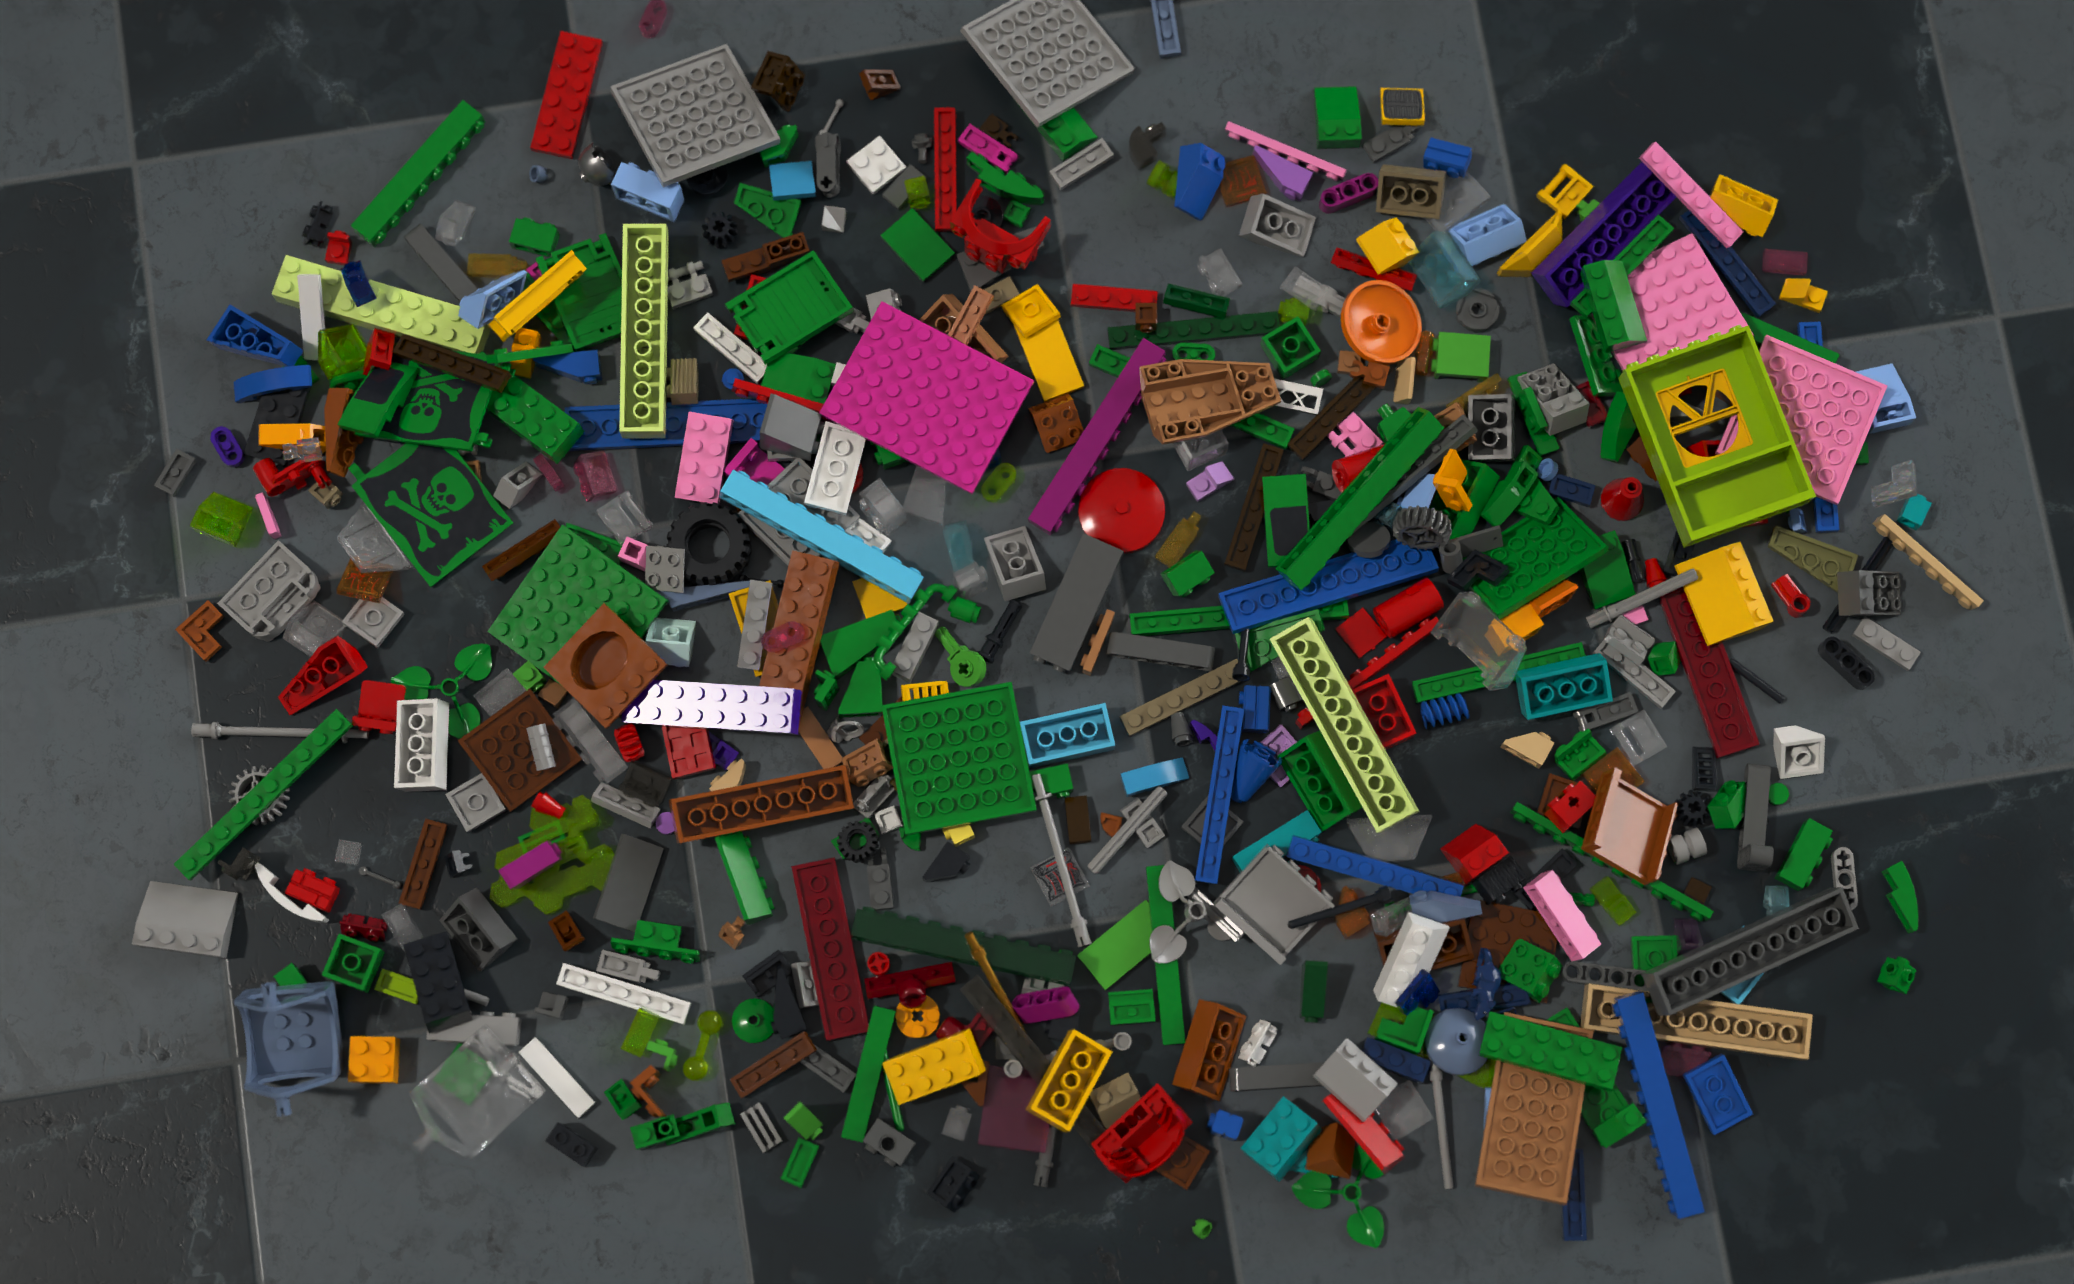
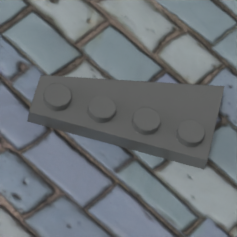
M1037 226L1012 235L1021 240L1030 235ZM1043 241L1038 247V251L1044 248ZM965 251L957 254L970 292L974 285L981 288L1012 269V266L1008 263L1003 273L999 271L993 272L986 268L985 264L981 261L975 262L968 258Z

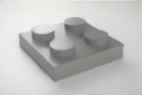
M371 589V597L377 596L376 598L378 599V594L375 591L372 592ZM380 596L379 600L361 597L342 620V623L373 646L379 648L405 614L382 596Z
M482 773L445 794L467 833L507 811L499 796Z

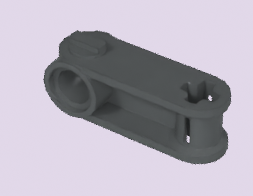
M825 132L816 135L817 186L824 196L832 198L840 192L841 143L838 133L831 134Z

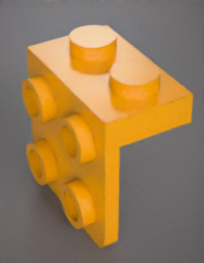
M1449 449L1447 455L1444 456L1442 465L1434 475L1432 483L1446 507H1450L1455 511L1464 510L1469 512L1473 504L1462 487V483L1467 475V469L1455 449Z

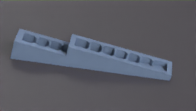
M750 581L684 587V593L655 591L669 600L666 605L670 604L671 609L675 612L729 598V593L748 588Z

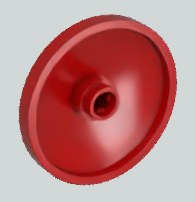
M1115 468L1098 474L1086 485L1080 497L1078 515L1080 525L1086 535L1123 550L1124 554H1129L1145 548L1158 536L1164 522L1165 504L1161 491L1148 476L1133 469Z

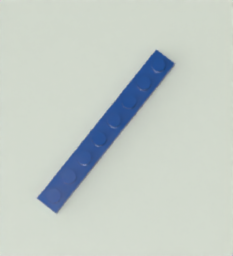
M1222 705L1195 881L1217 884L1244 715L1243 708Z
M1292 835L1286 857L1384 886L1387 885L1388 887L1412 894L1423 890L1461 897L1464 887L1461 883Z

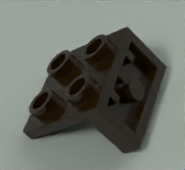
M767 51L751 85V89L754 92L772 96L784 111L789 112L791 106L795 103L800 87L804 83L805 75L789 56Z

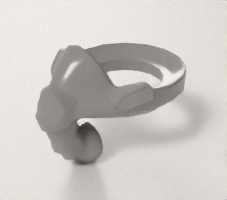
M836 717L831 722L827 735L836 743H840L842 740L850 741L852 738L861 736L864 732V727L859 722L850 720L841 722V719ZM845 725H855L858 729L846 731L842 727Z

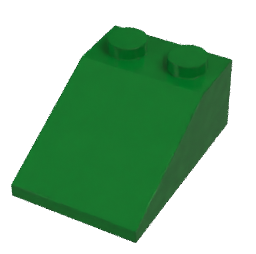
M1357 87L1314 88L1317 149L1359 148L1362 135Z
M785 353L767 364L761 386L824 404L828 396L836 364L813 357Z
M1615 530L1598 536L1607 545L1609 552L1579 570L1594 610L1636 595L1625 554Z

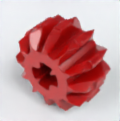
M632 723L625 724L614 730V736L624 761H636L644 756L645 752L635 725Z

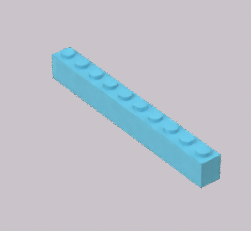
M732 470L720 490L719 498L822 556L840 562V566L908 604L911 602L924 578L920 571L913 567L907 568L896 557L884 555L883 551L876 546H868L862 538L845 533L841 526L829 524L823 516L816 513L813 515L806 511L807 508L802 504H794L788 501L784 494L772 492L766 484L760 481L756 483L749 479L750 476L745 472Z

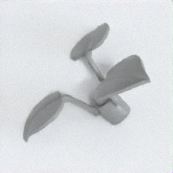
M1168 861L1162 868L1159 876L1160 893L1169 902H1174L1180 898L1188 906L1184 911L1186 920L1175 931L1168 925H1162L1151 933L1149 946L1152 959L1156 963L1174 961L1184 953L1187 941L1178 933L1190 921L1195 922L1204 917L1206 921H1209L1207 929L1213 938L1220 941L1231 939L1226 932L1207 916L1206 908L1201 902L1192 903L1191 900L1184 898V896H1189L1195 888V879L1192 873L1173 861Z

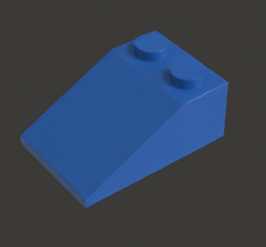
M1203 143L1180 146L1175 208L1196 220H1202L1223 178L1225 157Z

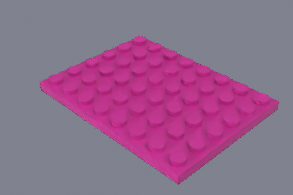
M881 301L819 414L954 486L973 494L1029 393L1034 380Z

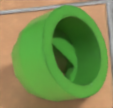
M1205 1219L1195 1220L1194 1222L1197 1224L1192 1226L1194 1234L1201 1239L1206 1238L1212 1229V1224Z

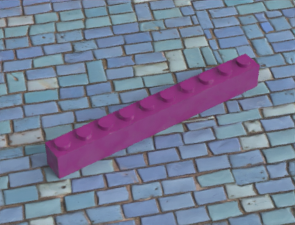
M1145 338L1142 339L1028 518L1029 523L1050 536L1053 531L1058 532L1063 524V521H1061L1065 513L1069 514L1075 505L1073 503L1076 495L1081 496L1086 488L1085 481L1088 477L1092 478L1098 469L1095 465L1099 459L1104 460L1109 452L1108 445L1111 441L1115 442L1121 433L1118 429L1122 423L1126 424L1132 416L1130 412L1134 405L1138 406L1142 400L1140 366L1166 362L1167 359L1164 358L1165 350Z

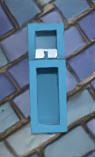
M1178 758L1121 773L1120 778L1126 796L1129 797L1145 791L1155 790L1158 786L1165 787L1187 780L1189 775L1183 758Z

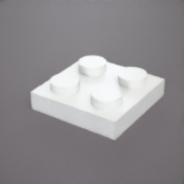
M880 136L847 160L848 166L873 195L906 169V166Z

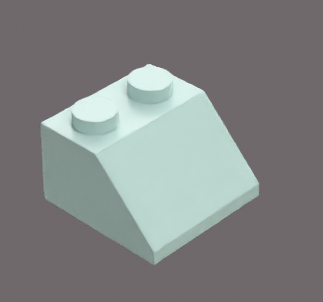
M657 617L648 630L645 643L668 665L689 667L693 652L696 621Z

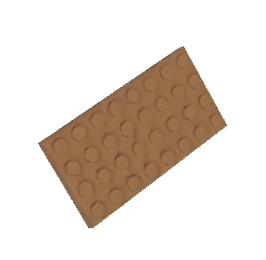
M1504 1012L1505 1016L1582 1037L1593 1038V1030ZM1496 1060L1475 1186L1566 1205L1585 1085Z

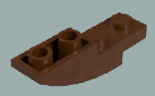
M803 232L762 244V248L722 260V265L728 282L744 277H749L750 279L751 274L759 276L780 268L810 253Z

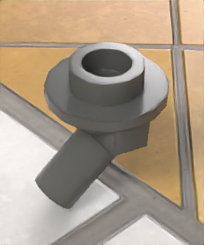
M920 133L915 135L911 143L913 148H919L918 162L925 164L927 162V147L932 146V137L927 136V133Z

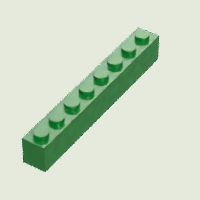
M462 100L351 224L354 232L373 247L382 243L386 238V233L399 224L400 218L405 212H409L413 208L414 202L419 196L422 197L426 194L428 186L441 177L443 169L455 161L456 155L461 149L464 150L469 145L470 139L475 133L478 134L482 131L485 123L482 114Z

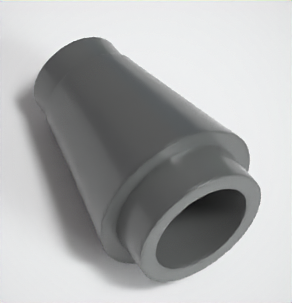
M1184 713L1172 714V741L1179 747L1191 744L1194 735L1184 717Z

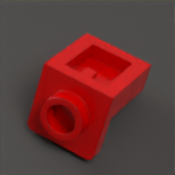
M343 231L328 232L329 243L325 256L326 263L347 266L353 243L352 240Z

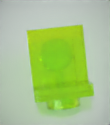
M925 176L904 181L910 208L921 209L930 204V194Z

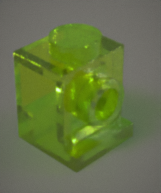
M1298 298L1285 299V302L1280 301L1278 314H1282L1281 321L1289 322L1298 316L1304 326H1306L1311 300L1307 299L1306 303Z

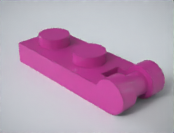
M971 124L968 125L958 139L960 145L976 155L978 153L983 155L988 160V163L999 167L1006 175L1010 170V165L1019 158L1015 152ZM1001 154L1006 157L1003 162L998 159Z

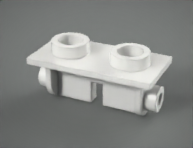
M1260 1019L1252 1028L1249 1040L1241 1047L1238 1058L1247 1061L1253 1067L1257 1064L1259 1065L1266 1053V1050L1260 1046L1262 1044L1267 1047L1271 1045L1277 1035V1028L1271 1025L1270 1022Z

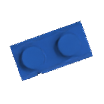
M1430 138L1423 156V167L1431 170L1446 171V174L1451 178H1458V176L1464 178L1472 158V148Z
M1246 685L1243 691H1239V704H1242L1244 709L1242 732H1269L1271 687Z
M1219 1110L1216 1113L1210 1114L1206 1127L1210 1128V1134L1218 1137L1222 1135L1224 1139L1234 1141L1238 1138L1243 1118L1234 1114L1230 1116V1113Z

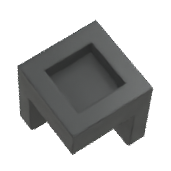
M543 992L539 1006L535 1007L534 1012L563 1020L569 998Z

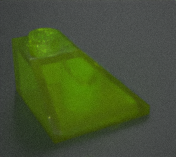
M353 324L323 329L318 332V363L328 380L337 375L354 372L364 366L367 347Z

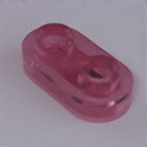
M790 621L767 631L763 635L761 643L766 651L776 653L801 642L804 638L805 630L800 623ZM791 628L795 629L794 636L789 635V630ZM771 637L775 638L774 645L769 644V639Z

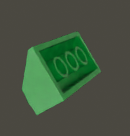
M1074 107L1037 128L1063 162L1097 139V136Z
M1602 260L1584 265L1580 274L1604 352L1608 353L1647 342L1623 262Z
M1461 459L1467 469V475L1462 483V487L1473 504L1469 512L1464 510L1455 511L1450 507H1446L1437 491L1429 508L1442 511L1451 520L1452 533L1449 540L1473 532L1481 516L1480 514L1500 478L1487 464Z
M1320 730L1305 736L1276 756L1278 759L1281 757L1283 769L1321 832L1363 808Z
M742 831L714 837L744 921L747 925H751L772 917L771 911L775 907L771 897L766 898L764 890L768 888L764 877L758 876L756 869H759L760 866L756 856L751 857L749 849L752 848L749 836H744Z

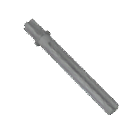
M1690 569L1607 608L1604 606L1603 610L1586 617L1590 628H1594L1607 621L1611 623L1612 619L1696 581L1698 575L1695 569Z

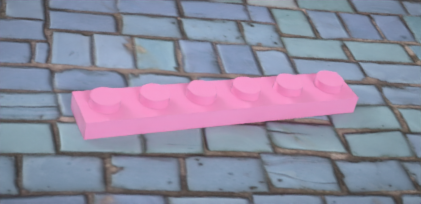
M1228 121L1225 131L1229 133L1228 137L1237 141H1240V138L1248 141L1247 144L1252 147L1257 145L1267 148L1268 151L1278 156L1279 154L1286 156L1287 160L1297 165L1299 162L1306 164V169L1315 173H1318L1319 170L1327 173L1326 177L1335 181L1338 178L1343 180L1346 174V169L1232 122Z
M1653 142L1639 157L1726 248L1730 247L1743 233L1733 220L1657 142Z

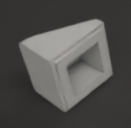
M824 206L822 231L844 233L846 209Z

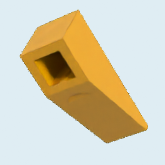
M310 423L260 424L258 446L308 454L318 452L322 455L326 451L325 426Z

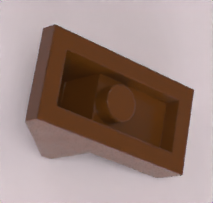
M864 69L859 73L870 100L878 99L901 88L893 70Z
M567 910L548 922L564 952L569 951L586 940Z
M983 1061L986 1071L974 1077L978 1079L977 1083L969 1081L960 1082L976 1104L984 1108L989 1061Z

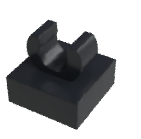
M455 850L444 857L449 878L457 877L472 868V864L465 865L463 863V859L470 856L469 853L461 854L460 850Z

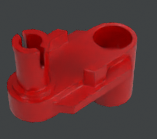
M318 452L305 456L279 472L271 458L262 459L253 466L254 473L270 497L277 496L294 485L297 490L303 489L307 486L304 479L313 475L320 489L326 488L323 479L328 486L332 483V480L324 470L325 461Z

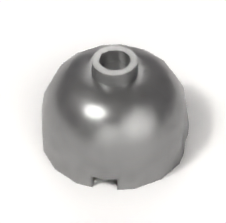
M593 142L584 149L578 159V165L581 169L579 175L586 183L590 181L599 186L607 185L613 181L618 169H612L611 163L613 161L598 145L594 147Z

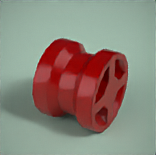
M875 952L868 958V968L874 975L881 976L889 971L890 961L886 954Z

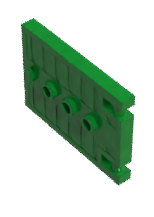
M606 233L599 235L598 241L592 242L590 238L551 252V258L545 260L543 256L536 258L541 275L547 272L549 267L554 266L571 250L587 268L577 280L553 300L574 352H580L621 336L622 269ZM603 248L604 252L597 254L596 250Z
M814 250L725 303L730 314L732 312L735 313L734 319L756 353H762L760 357L765 365L854 312L853 307ZM746 304L747 308L742 310L741 307ZM773 344L774 347L769 350L768 346Z

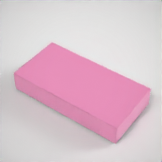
M263 492L257 494L255 498L268 534L274 539L282 537L268 497Z

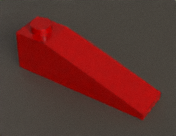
M337 635L317 648L311 658L278 696V699L288 714L292 715L361 674L368 668V665L354 646Z

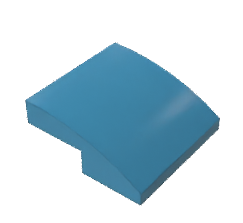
M811 161L769 165L773 201L816 197Z

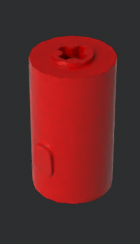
M1385 444L1334 460L1332 463V476L1340 492L1343 493Z
M1425 577L1374 607L1373 613L1383 632L1392 639L1443 609L1444 603L1434 584Z

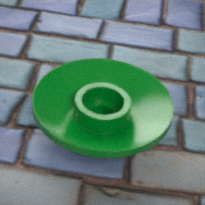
M756 998L740 1003L732 1016V1026L736 1035L748 1043H760L768 1039L774 1032L770 1023L774 1021L772 1006L766 1001ZM752 1016L758 1018L756 1024L750 1023L749 1020Z

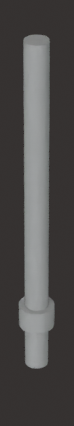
M1431 1061L1429 1078L1433 1085L1445 1189H1452L1454 1186L1441 1084L1443 1073Z

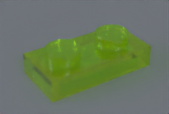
M639 1007L621 1049L641 1058L660 1016Z

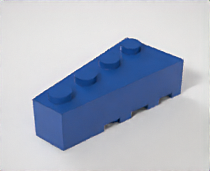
M232 305L228 306L207 338V341L218 349L284 367L294 366L304 351L290 340Z

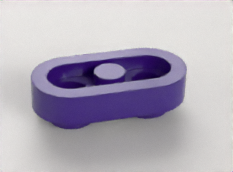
M223 426L215 428L210 435V439L222 461L229 467L241 465L244 461V452L233 433ZM222 436H226L224 442H220ZM237 454L236 459L231 460V455Z

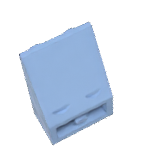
M1893 364L1856 372L1887 385L1868 434L1910 425L1916 419L1911 398Z

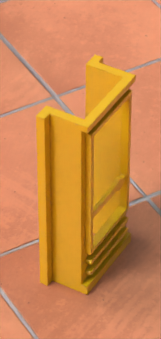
M571 250L497 313L487 326L505 342L568 288L570 284L577 280L587 268Z

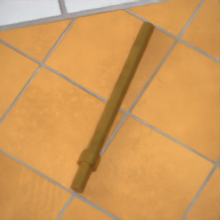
M968 932L965 934V938L972 949L970 952L974 960H978L1023 1046H1029L1032 1042L986 958V951L982 945H979L973 932Z

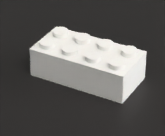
M440 699L397 701L394 788L405 792L446 790L449 703Z

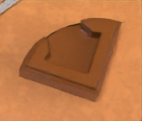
M1101 812L1100 821L1102 828L1111 838L1120 829L1122 817Z

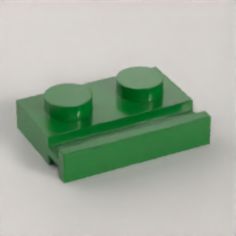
M1153 989L1108 992L1111 1025L1155 1022Z

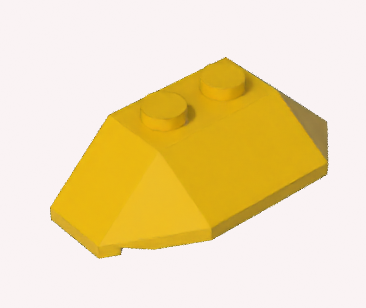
M1558 210L1502 264L1497 275L1500 277H1530L1532 275L1531 272L1563 241L1562 212Z

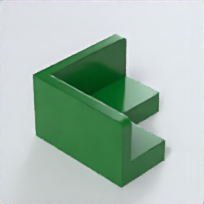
M1410 1005L1403 1025L1381 1018L1374 1039L1417 1055L1420 1053L1434 1011Z

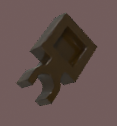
M992 113L979 128V130L996 141L1000 139L1003 145L1011 149V144L1007 142V139L1018 140L1017 135L1012 132H1006L1008 125Z

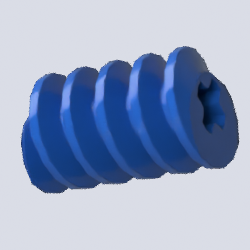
M1460 693L1455 694V699L1448 695L1446 701L1443 697H1439L1438 704L1434 699L1430 700L1429 705L1426 701L1421 702V718L1426 729L1428 722L1434 728L1436 720L1441 725H1444V718H1447L1450 723L1453 721V716L1458 721H1461V714H1464L1469 719L1466 701Z

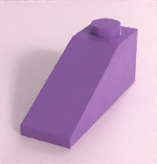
M1255 145L1253 157L1278 189L1284 193L1285 197L1300 201L1312 179L1313 172Z

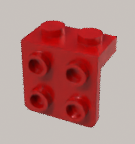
M372 680L363 681L358 715L352 717V725L358 726V730L371 731L372 728L380 729V733L393 734V731H396L397 701L405 700L406 687L400 684Z

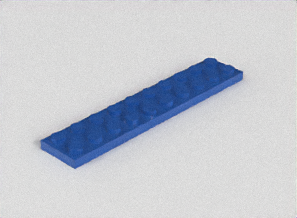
M756 399L698 401V404L672 405V402H667L666 438H622L619 432L620 405L565 407V413L576 420L585 431L569 451L683 446L689 412L733 419L730 444L747 443L750 438L760 442V429L767 404L759 403Z
M1396 539L1391 541L1388 550L1386 548L1383 554L1377 557L1364 558L1357 556V553L1353 552L1329 559L1325 563L1324 568L1318 571L1311 579L1309 585L1302 590L1291 586L1280 574L1218 593V598L1232 634H1236L1245 629L1256 628L1276 620L1302 614L1438 572L1439 567L1431 549L1426 551L1425 549L1418 550L1415 547L1410 548L1409 545H1402V542Z

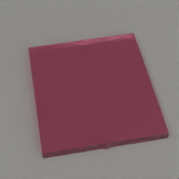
M989 1065L978 1144L1009 1148L1010 1150L1017 1149L1045 1153L1049 1123L1025 1110L1045 1072L1022 1070L1018 1077L1011 1078L1005 1074L1004 1067Z

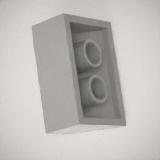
M1348 1038L1313 1075L1318 1082L1363 1122L1398 1084Z

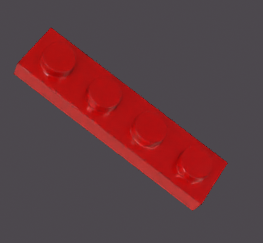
M1336 247L1331 263L1340 269H1349L1355 271L1360 276H1369L1376 280L1388 281L1403 290L1412 291L1417 277L1416 274L1399 268L1378 275L1367 257Z
M1073 284L1071 307L1135 312V303H1157L1158 291Z

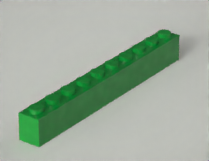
M1418 407L1276 567V570L1291 586L1302 590L1309 585L1315 574L1324 568L1325 563L1330 557L1338 552L1340 546L1347 538L1353 535L1354 530L1359 524L1367 519L1368 514L1374 507L1382 502L1383 497L1389 490L1396 486L1397 481L1410 470L1411 465L1439 437L1444 427L1430 411Z

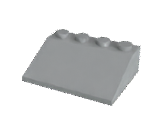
M150 881L136 921L132 944L142 948L227 959L239 893Z

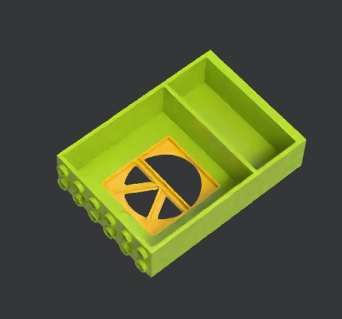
M1741 325L1734 326L1729 329L1728 333L1721 335V332L1708 336V340L1703 342L1700 339L1687 344L1688 347L1681 350L1680 347L1672 348L1667 351L1668 354L1661 357L1659 354L1650 356L1646 362L1641 364L1638 361L1626 365V369L1623 370V373L1618 378L1684 548L1806 505L1816 497L1749 325L1743 328ZM1693 386H1707L1703 416L1678 397L1679 394ZM1716 390L1726 395L1733 406L1712 413ZM1672 406H1676L1692 420L1671 427L1670 412ZM1737 414L1738 431L1736 438L1729 449L1713 457L1697 456L1684 449L1675 438V436Z

